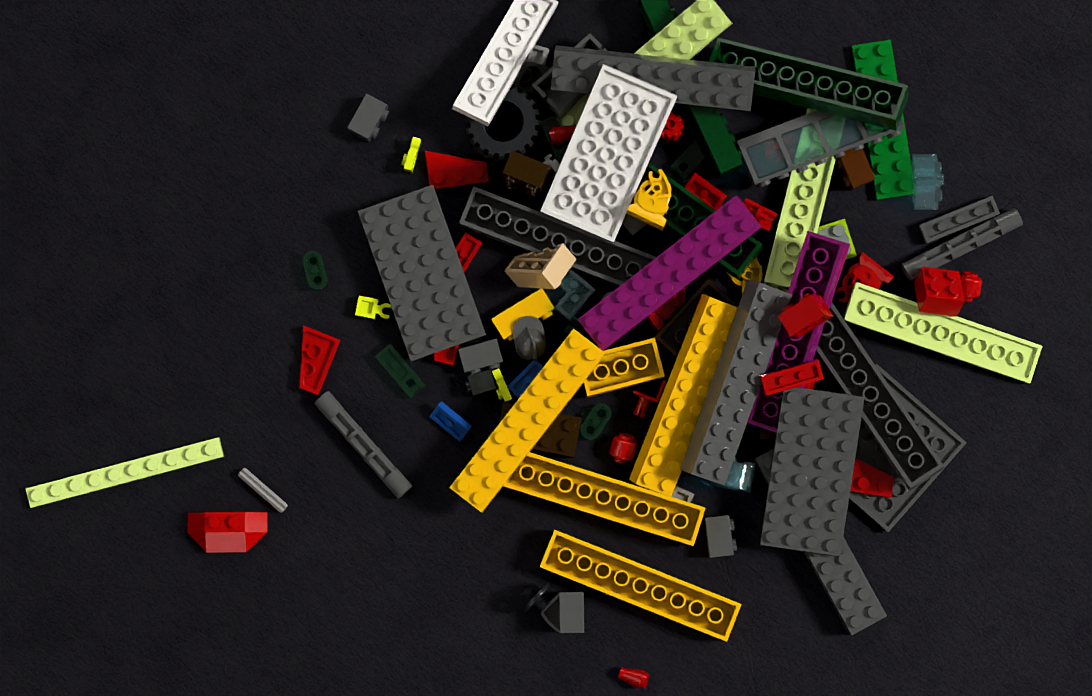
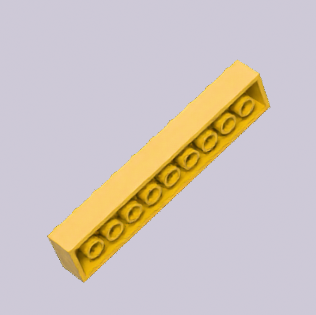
M705 294L701 295L629 480L636 485L670 497L672 496L738 307Z
M573 329L449 488L483 513L603 359L605 352Z
M530 452L504 484V487L690 546L695 544L705 507Z
M557 530L553 532L540 565L543 569L726 642L741 607L740 603Z

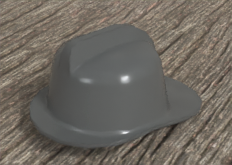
M525 62L514 80L515 87L519 88L518 91H525L535 95L532 90V84L550 68L538 63Z
M533 316L520 318L513 327L516 352L523 359L538 361V358L543 355L546 349L543 325L540 320Z

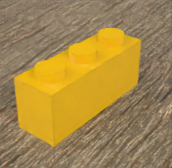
M541 288L491 320L503 340L508 339L512 341L513 327L520 318L533 316L538 320L542 318L544 321L553 315L552 311L555 308Z

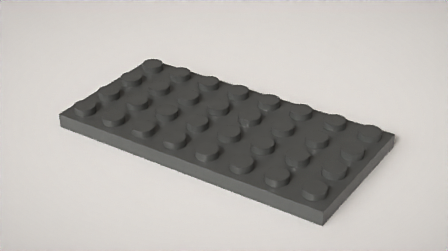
M433 185L358 211L411 361L486 335Z
M801 387L783 391L760 545L834 556L841 555L865 397Z

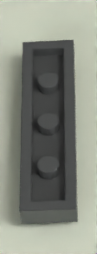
M990 196L919 225V229L925 243L928 244L995 217L1000 212L993 196Z

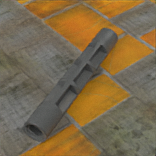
M1012 208L902 263V270L906 278L912 281L916 279L922 266L938 268L1022 226L1021 216L1015 208Z
M329 391L314 403L398 499L413 487Z

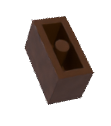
M851 148L844 151V156L836 158L835 161L838 168H842L844 172L843 181L846 187L850 186L851 190L875 180L863 148L855 152Z

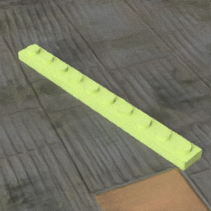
M218 437L26 488L30 508L222 458L224 454L220 438Z

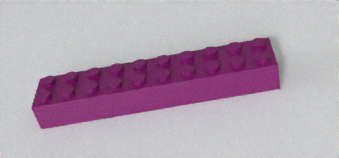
M737 195L577 320L602 351L606 350L760 230L762 226Z
M807 231L788 293L792 294L789 305L792 304L794 306L799 303L798 299L809 293L810 295H821L830 309L850 244ZM825 322L800 338L790 337L782 324L764 374L813 360ZM761 384L747 423L777 433L783 391L765 396Z

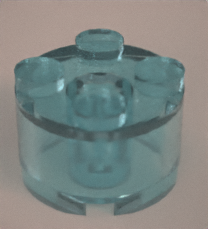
M734 458L725 485L712 481V484H716V486L724 489L737 491L740 488L743 489V493H751L756 472L755 464L745 461L744 463H737V459Z

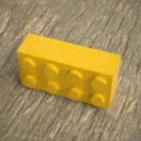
M655 338L604 350L605 356L583 384L587 397L664 378L665 375Z

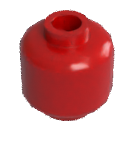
M962 272L960 278L965 301L972 302L973 298L980 296L982 279L978 277L977 273Z
M619 433V435L613 437L609 453L614 457L615 462L625 464L626 461L634 459L638 447L634 436Z

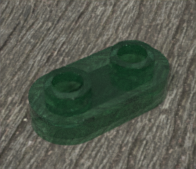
M309 251L303 256V266L307 282L312 289L322 290L328 283L323 258L318 252ZM316 258V264L311 265L310 259ZM320 277L321 283L316 284L314 282L315 278Z
M599 403L593 407L581 425L580 432L585 439L594 440L599 436L611 417V409L608 405ZM599 410H603L605 412V416L599 417L597 415V412ZM587 427H593L594 432L592 434L587 433Z

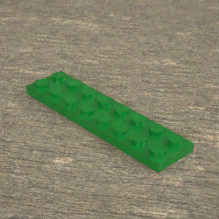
M891 40L851 46L855 72L898 83ZM864 123V128L869 137L890 130ZM905 128L901 130L902 134L888 139L887 136H883V141L871 145V142H867L870 166L875 177L873 184L876 201L916 194Z

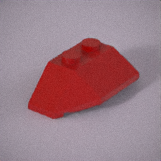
M268 512L188 513V534L206 553L248 552L268 532Z

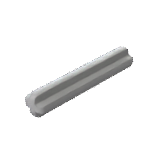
M243 468L239 472L238 476L275 509L282 513L288 505L249 470Z

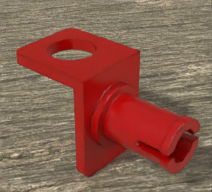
M663 379L657 397L634 388L633 393L640 398L633 414L638 416L642 408L640 417H646L650 402L655 401L658 403L666 379Z

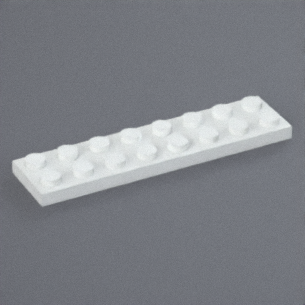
M514 0L453 104V110L489 126L557 8L558 1Z

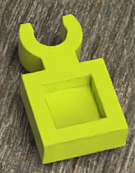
M412 138L408 154L403 156L401 165H404V171L413 173L421 144L420 138Z
M359 296L355 316L375 319L376 314H379L382 318L389 319V315L383 314V309L391 308V305L384 303L380 306L378 305V299Z
M500 369L493 370L492 373L499 387L495 389L499 400L504 399L506 403L512 401Z

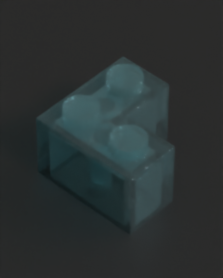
M913 154L911 166L914 210H937L939 202L942 201L940 186L944 185V174H941V162H938L936 154Z
M569 269L558 286L566 294L555 306V310L570 322L594 294L595 289L573 270Z

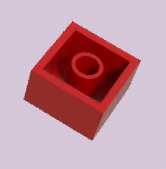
M921 267L914 281L919 312L957 317L965 302L960 272Z
M809 293L798 299L799 303L794 306L790 304L781 310L783 313L778 315L790 337L798 338L833 317L821 295H810Z

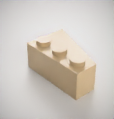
M562 243L558 244L556 249L550 250L547 247L541 253L536 254L533 251L515 256L505 272L518 287L556 289L576 261V258Z

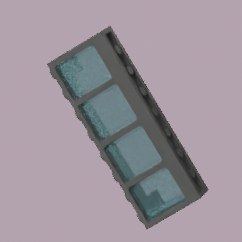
M814 111L736 141V144L744 157L743 163L752 186L757 185L760 188L770 184V179L777 177L778 180L789 177L788 172L793 170L799 173L807 170V165L815 163V166L827 162L826 158L833 156L834 159L844 156V151L851 148L855 152L864 148L863 144L871 142V145L883 141V136H887L888 139L902 134L901 130L905 126L902 119H900L897 131L821 111Z

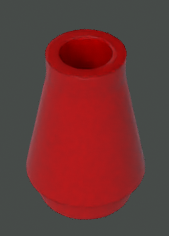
M576 125L557 126L548 130L552 145L557 144L559 146L570 140Z
M622 667L618 679L624 680L638 689H645L649 673H646L645 670Z

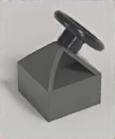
M547 582L521 608V611L525 613L535 605L545 621L559 633H584V592H559L550 601L544 595L551 587V584Z

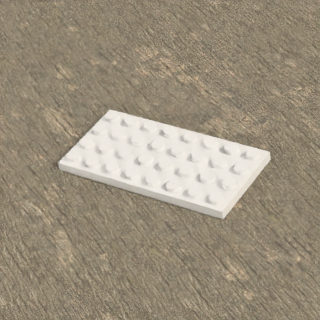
M603 64L543 203L541 212L614 242L674 106L677 95Z

